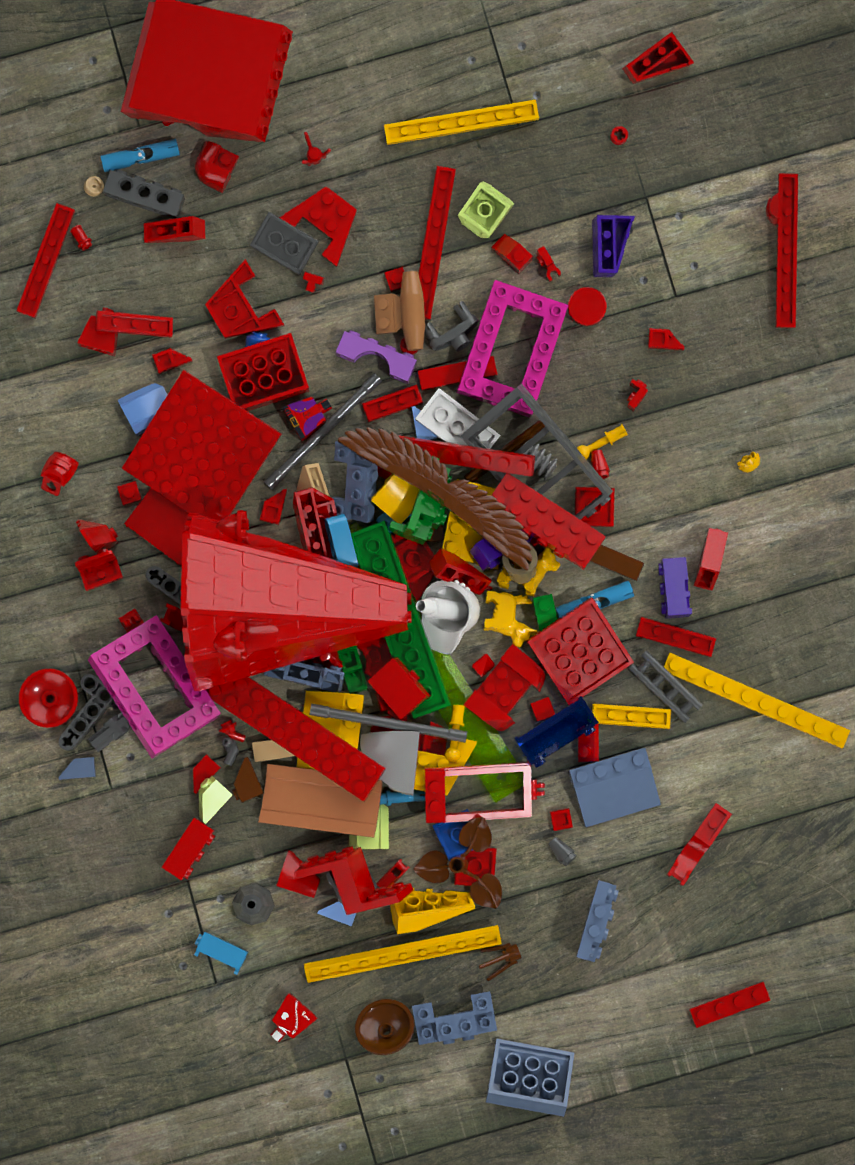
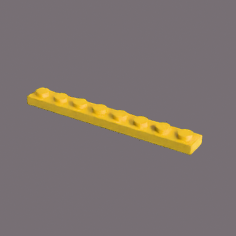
M536 100L385 124L384 130L387 145L536 121L539 120Z

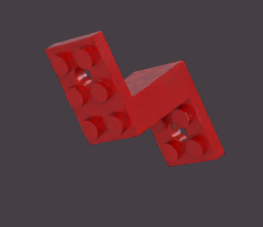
M353 846L342 849V852L336 853V850L325 853V856L319 857V855L307 858L308 861L301 863L300 867L294 871L296 879L332 871L346 915L399 903L413 891L411 883L403 884V882L392 885V888L386 889L383 886L375 889L361 847L353 848Z

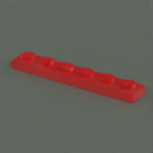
M56 203L16 310L18 313L36 319L75 214V209Z

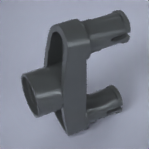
M464 301L459 302L460 307L458 304L453 307L461 318L462 323L445 334L439 335L431 322L427 323V327L425 326V335L434 351L442 350L452 345L458 352L470 344L471 341L467 334L476 327L479 320L474 314H471Z

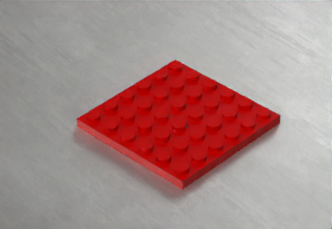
M183 370L122 469L188 513H197L220 521L232 514L282 433L191 373Z

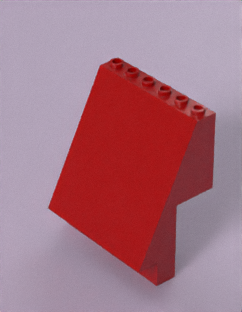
M156 0V2H149L121 112L135 119L188 124L208 137L265 142L269 132L273 108L278 96L280 81L283 77V69L287 60L293 31L282 24L181 1Z

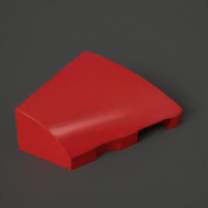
M288 850L277 887L315 898L321 879L316 874L296 879L294 871L303 862L292 851Z

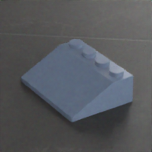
M645 748L568 771L585 827L661 805Z
M496 1039L486 1103L564 1117L568 1103L574 1052Z

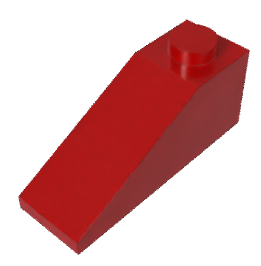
M194 216L144 223V243L189 242L205 239V220Z
M441 548L429 562L436 578L446 582L458 580L459 583H464L466 587L470 588V591L481 595L492 582L489 577L456 554Z

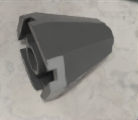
M257 883L240 887L232 901L236 918L250 926L267 921L275 907L270 890ZM250 901L255 902L254 908L248 906Z

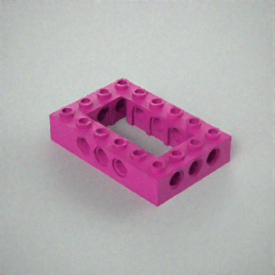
M497 280L492 284L456 393L496 406L515 389L483 378L506 307L512 308V311L516 312L518 310L531 315L530 317L532 318L538 317L543 319L538 329V337L532 347V355L526 365L525 376L520 383L537 401L568 305ZM522 398L508 409V411L528 418L533 414V411Z
M157 615L93 653L88 659L90 665L152 759L214 721L221 714L206 690L194 691L184 656ZM149 643H152V654L158 658L164 667L163 671L168 673L174 683V688L179 690L185 699L184 703L190 708L189 711L163 727H160L118 663L125 661L134 652H140Z

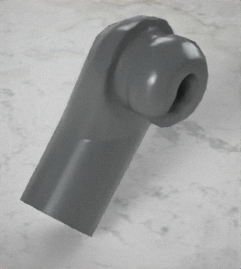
M225 737L222 740V745L225 747L227 755L223 763L232 767L239 753V748L234 739Z

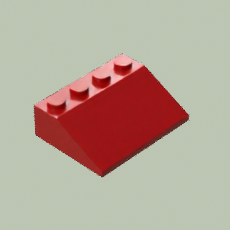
M291 333L217 356L230 399L247 411L310 392Z

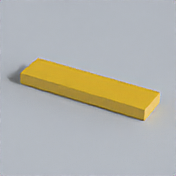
M592 704L591 722H599V724L670 729L671 709Z

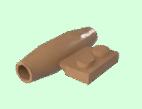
M417 271L403 272L400 296L392 293L374 295L376 334L397 333L403 329L407 350H423L425 312L424 296L419 274Z

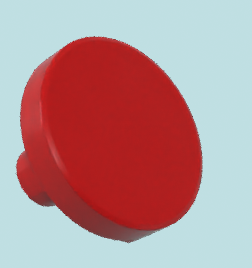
M583 287L576 290L568 302V313L571 320L582 326L598 324L603 319L607 309L606 299L603 294L592 287Z

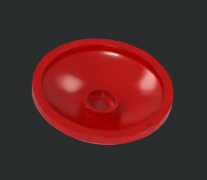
M41 669L32 673L23 682L19 692V705L24 716L31 723L44 728L57 727L67 722L74 714L78 704V691L74 682L68 675L56 669ZM49 695H52L54 698L51 703L47 701Z

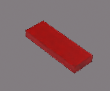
M416 384L362 403L369 423L412 408L413 406L421 405L423 400Z

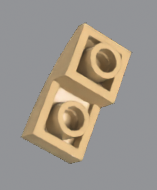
M272 740L252 742L255 762L295 756Z

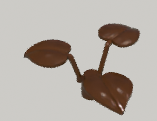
M484 817L472 819L461 829L459 842L461 845L468 847L461 854V857H454L447 864V856L441 851L433 850L426 853L413 868L417 875L431 883L445 882L450 875L448 868L454 873L463 872L477 880L470 887V896L476 904L496 909L501 903L502 886L497 877L487 873L480 879L477 875L467 870L468 861L465 857L473 849L476 852L485 851L492 842V833Z

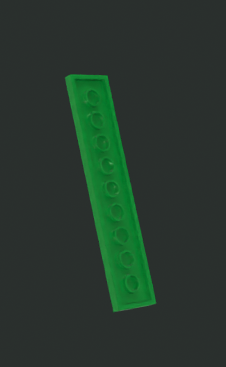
M382 521L351 533L360 568L406 584L407 592L411 593L387 522ZM411 593L412 604L408 605V611L412 613V623H408V630L386 636L385 639L392 658L398 657L409 671L414 670L420 677L418 682L430 694L429 698L411 712L413 718L416 719L449 707L451 702Z

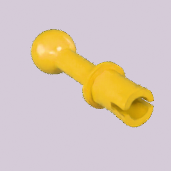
M623 424L609 432L605 431L606 436L588 446L580 445L577 449L587 460L592 451L608 443L613 445L615 441L627 436L628 433Z
M452 705L451 722H449V725H452V729L460 730V727H464L463 716L465 706ZM451 740L450 747L445 752V757L449 762H456L460 759L461 753L458 749V742Z

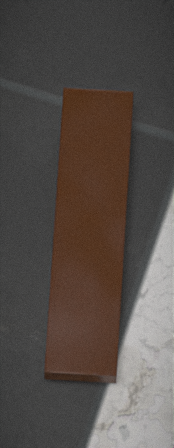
M603 545L599 547L590 560L591 563L599 565L601 568L634 581L638 580L644 566L643 562Z

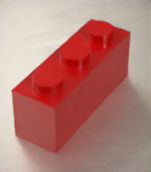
M193 818L161 868L180 880L188 879L194 870L191 868L195 861L199 862L205 853L202 850L206 844L210 846L216 837L213 835L215 830L197 818Z

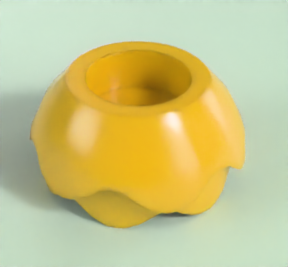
M751 452L749 456H743L741 462L737 463L738 469L746 473L756 469L760 465L759 454Z

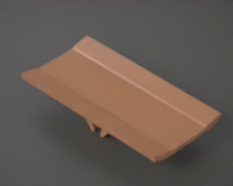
M267 764L262 808L258 822L374 838L383 781L379 780L366 801L363 802L317 770Z

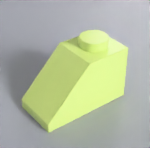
M213 776L206 778L201 783V788L199 789V818L205 824L232 796L229 790Z

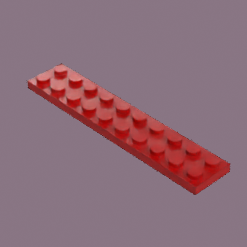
M250 677L205 689L214 702L363 802L366 801L386 770L384 766Z

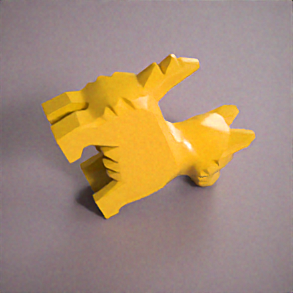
M546 547L537 556V571L534 578L532 577L531 581L522 584L526 589V595L534 597L536 589L546 572H555L560 567V563L555 560L556 557L549 547ZM513 562L515 569H522L520 566ZM503 565V570L499 573L497 582H499V587L509 589L508 583L512 580Z
M487 591L485 604L493 602L495 608L492 618L485 619L483 631L491 630L510 636L512 644L520 648L524 641H527L531 635H535L538 631L516 621V605L532 604L533 602L528 599L527 595L522 597V595L513 596L507 592Z

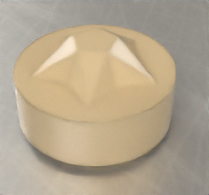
M91 176L85 181L84 190L89 196L96 197L103 192L104 183L99 177Z

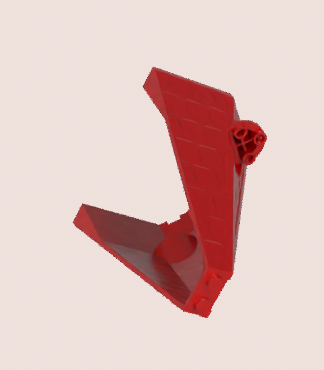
M238 510L237 513L231 514L220 521L197 513H188L187 515L188 521L185 522L184 526L187 531L182 533L181 616H183V625H187L182 627L183 643L185 642L184 659L194 691H202L408 630V623H412V613L408 611V605L412 604L411 593L407 592L406 584L268 537L248 533L249 519H247V511Z

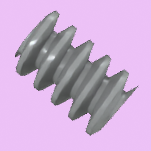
M536 444L523 454L535 456L534 471L539 468L538 475L541 476L545 473L544 480H547L556 469L558 459L555 458L551 461L552 454L549 453L544 456L546 449L538 451L540 444Z

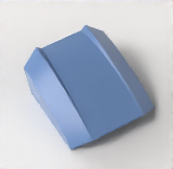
M159 384L148 385L118 399L136 436L145 432L167 397L164 387Z

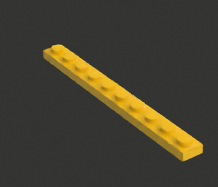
M669 653L664 667L674 677L843 749L850 730L675 654Z
M496 925L305 963L304 970L307 982L310 983L500 945L502 943L499 927Z

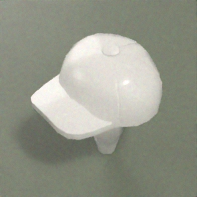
M441 580L432 583L426 588L422 600L416 603V609L422 613V624L431 649L447 655L456 649L463 634L477 623L481 610L479 600L464 583H459L458 580L454 582Z

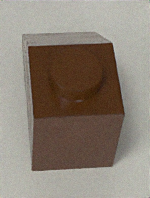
M249 757L244 758L234 782L235 789L232 790L236 800H241V803L264 794Z

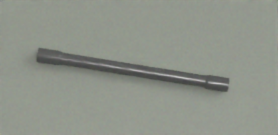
M373 373L362 384L361 388L283 465L275 470L264 483L271 490L284 479V476L367 394L371 393L382 380Z
M311 703L309 714L311 716L334 718L401 731H415L424 735L466 743L467 731L334 709Z

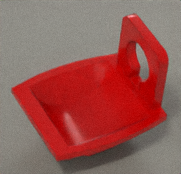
M781 192L769 198L766 205L767 218L773 225H777L780 220Z
M54 452L42 469L40 475L43 477L41 488L58 496L61 486L64 487L74 476L79 462L66 454ZM53 482L56 489H51L47 483Z

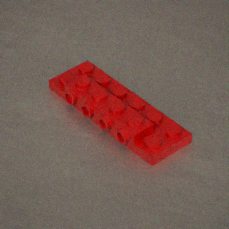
M506 473L491 495L497 499L496 502L506 506L505 511L516 516L514 520L523 526L521 531L528 537L531 535L537 539L536 542L539 545L551 548L556 556L566 558L583 570L606 538V536L509 473Z

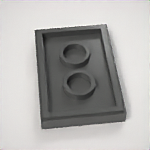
M268 212L250 246L301 275L319 241Z

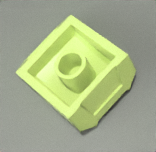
M483 181L479 183L459 212L458 217L465 227L480 238H489L508 214L514 203L492 187V185Z
M383 804L379 807L375 837L349 835V846H353V848L361 847V849H389V808Z

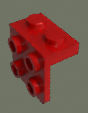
M99 550L96 552L97 555L91 557L89 555L82 556L74 563L80 572L86 591L123 579L117 557L112 550Z

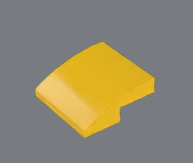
M391 474L384 481V485L371 497V501L395 522L402 524L411 514L419 489Z

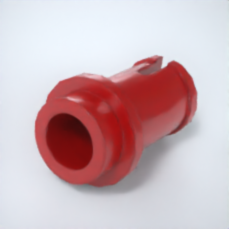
M76 225L70 230V233H72L79 244L78 248L84 251L92 246V239L87 237L81 225Z

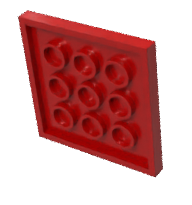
M592 597L527 640L532 651L569 706L634 663Z

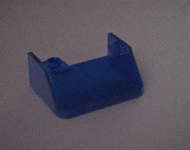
M580 696L576 702L519 738L518 736L515 737L513 742L530 767L535 766L538 768L546 763L545 758L581 735L585 734L588 736L596 731L594 727L599 722L583 697Z

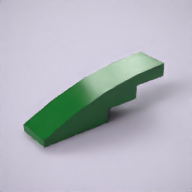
M357 646L339 650L338 655L343 664L342 670L345 673L344 677L349 693L355 694L368 690Z

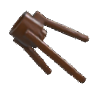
M510 943L480 950L481 953L498 950L504 951H502V956L479 965V969L504 959L505 962H508L487 977V981H490L510 966L518 963L517 960L521 959V954L516 944L510 945Z

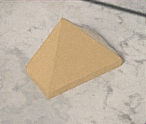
M319 463L302 466L296 491L313 487L329 496Z

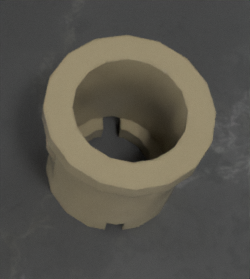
M532 546V550L529 551L532 555V561H527L529 564L528 571L515 569L513 561L503 555L504 568L507 570L508 576L512 581L520 584L528 583L536 575L538 557L537 552Z

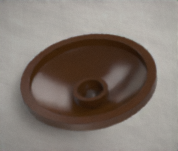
M392 999L378 1000L366 1006L359 1014L355 1024L356 1037L360 1045L372 1054H394L403 1049L411 1040L414 1033V1019L410 1010L403 1003ZM386 1031H390L388 1035H384Z

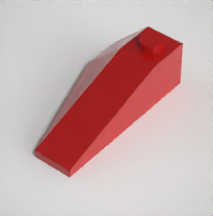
M84 520L76 521L79 531L95 552L102 549L109 550L118 544L116 538L119 536L113 527L109 529L105 524Z

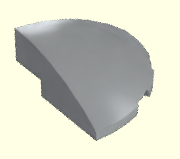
M382 731L362 734L360 738L361 752L386 768L379 780L389 785L391 790L405 795H414L420 732Z

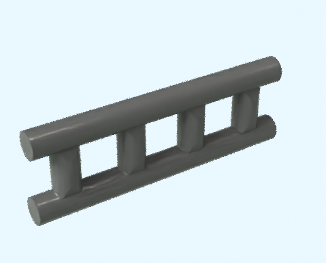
M646 650L641 655L645 661L639 667L633 663L629 670L674 714L686 723L690 719L686 713L693 706L699 710L703 704ZM650 666L659 673L653 681L644 674ZM664 679L673 686L667 694L658 687ZM678 693L688 700L681 708L672 701Z

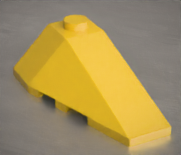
M413 888V891L401 902L391 904L390 908L397 934L422 930L475 909V904L470 896V892L445 891L444 893L433 892V889H426L425 892L414 891Z

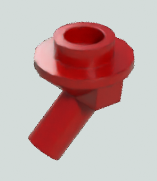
M229 720L221 724L222 728L219 729V732L228 735L234 740L244 742L246 736L235 732L237 722L232 723Z

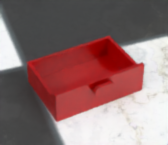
M398 657L392 658L368 680L369 684L400 720L405 719L422 702L430 697V694L418 682L420 677L414 670L409 671Z

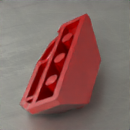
M313 487L294 492L293 510L303 549L331 559L332 553L324 519L337 515L334 499Z

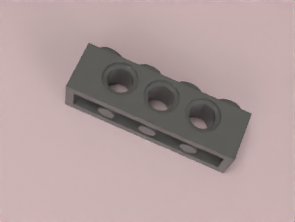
M116 169V172L110 170L103 190L105 196L172 219L179 218L185 201L182 191L176 188H171V190L163 188L164 185L158 182H153L152 184L145 182L146 179L135 175L134 178L127 176V173L122 170ZM129 183L132 185L130 190H122L124 184ZM142 190L150 191L147 197L140 196ZM167 196L168 200L166 203H159V197Z

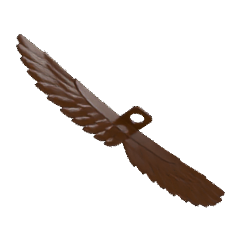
M369 427L367 431L356 428V432L346 431L345 435L347 437L342 436L338 438L339 443L355 452L358 456L401 478L446 507L506 558H509L522 569L528 571L529 564L527 561H532V555L529 552L532 548L526 541L529 540V537L521 531L523 526L514 520L516 516L505 511L506 506L496 502L497 499L495 497L487 495V491L478 489L477 485L468 484L469 481L465 479L448 483L447 469L443 463L440 465L439 460L435 456H433L432 460L427 450L423 452L419 445L416 443L413 445L407 438H404L403 441L394 432H391L390 435L383 429H379V432Z

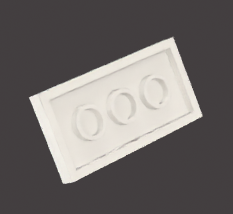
M438 388L415 420L446 443L468 446L461 438V435L475 424L479 418ZM488 426L476 437L486 449H491L501 435Z

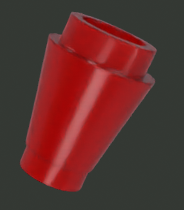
M602 450L592 451L591 466L602 479L608 478L610 469Z

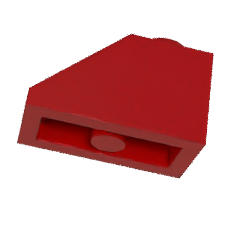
M506 234L491 247L518 274L533 259V256L519 242Z

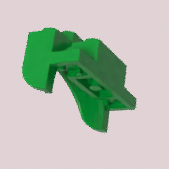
M446 467L448 474L447 482L450 483L452 476L449 473L451 469ZM419 490L408 523L400 524L391 521L389 529L398 536L423 545L426 540L430 541L433 529L437 530L440 525H444L447 514L444 513L446 507Z

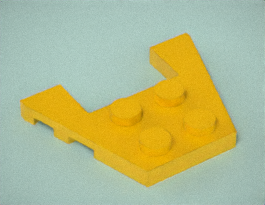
M466 739V743L458 742L461 756L456 762H449L443 755L418 751L414 790L425 792V768L464 766L477 741ZM458 776L445 777V796L450 792Z

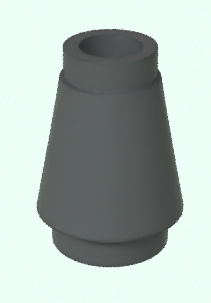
M555 837L548 844L559 863L564 866L570 864L577 857L574 853L575 851L558 837Z

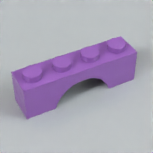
M351 330L349 333L344 331L336 350V356L353 363L362 356L377 355L388 364L390 377L406 384L409 383L417 364L414 355L407 352L403 354L398 353L396 348L386 345L383 347L378 345V341L372 338L363 339L359 333Z

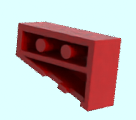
M671 32L627 64L622 70L630 81L636 84L689 67L694 62L673 32Z

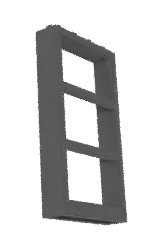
M523 384L516 387L461 435V438L468 446L486 448L476 436L522 398L545 427L515 453H525L550 431L574 459L538 489L537 492L541 495L544 494L573 468L579 465L602 494L577 513L575 517L580 520L584 516L589 518L597 511L595 509L597 505L601 504L603 506L611 499L609 495L613 490ZM490 470L499 482L506 475L504 472Z

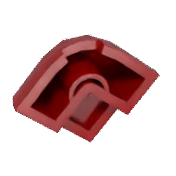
M206 141L196 159L195 173L203 184L223 193L231 178V173L239 160V156L222 148L219 144Z

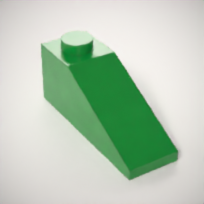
M552 594L532 599L539 632L557 620Z

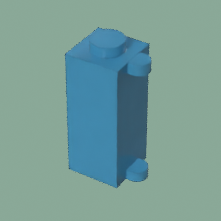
M204 932L203 935L199 934L195 945L198 947L194 955L198 957L200 952L235 968L234 974L238 975L249 951L208 932Z

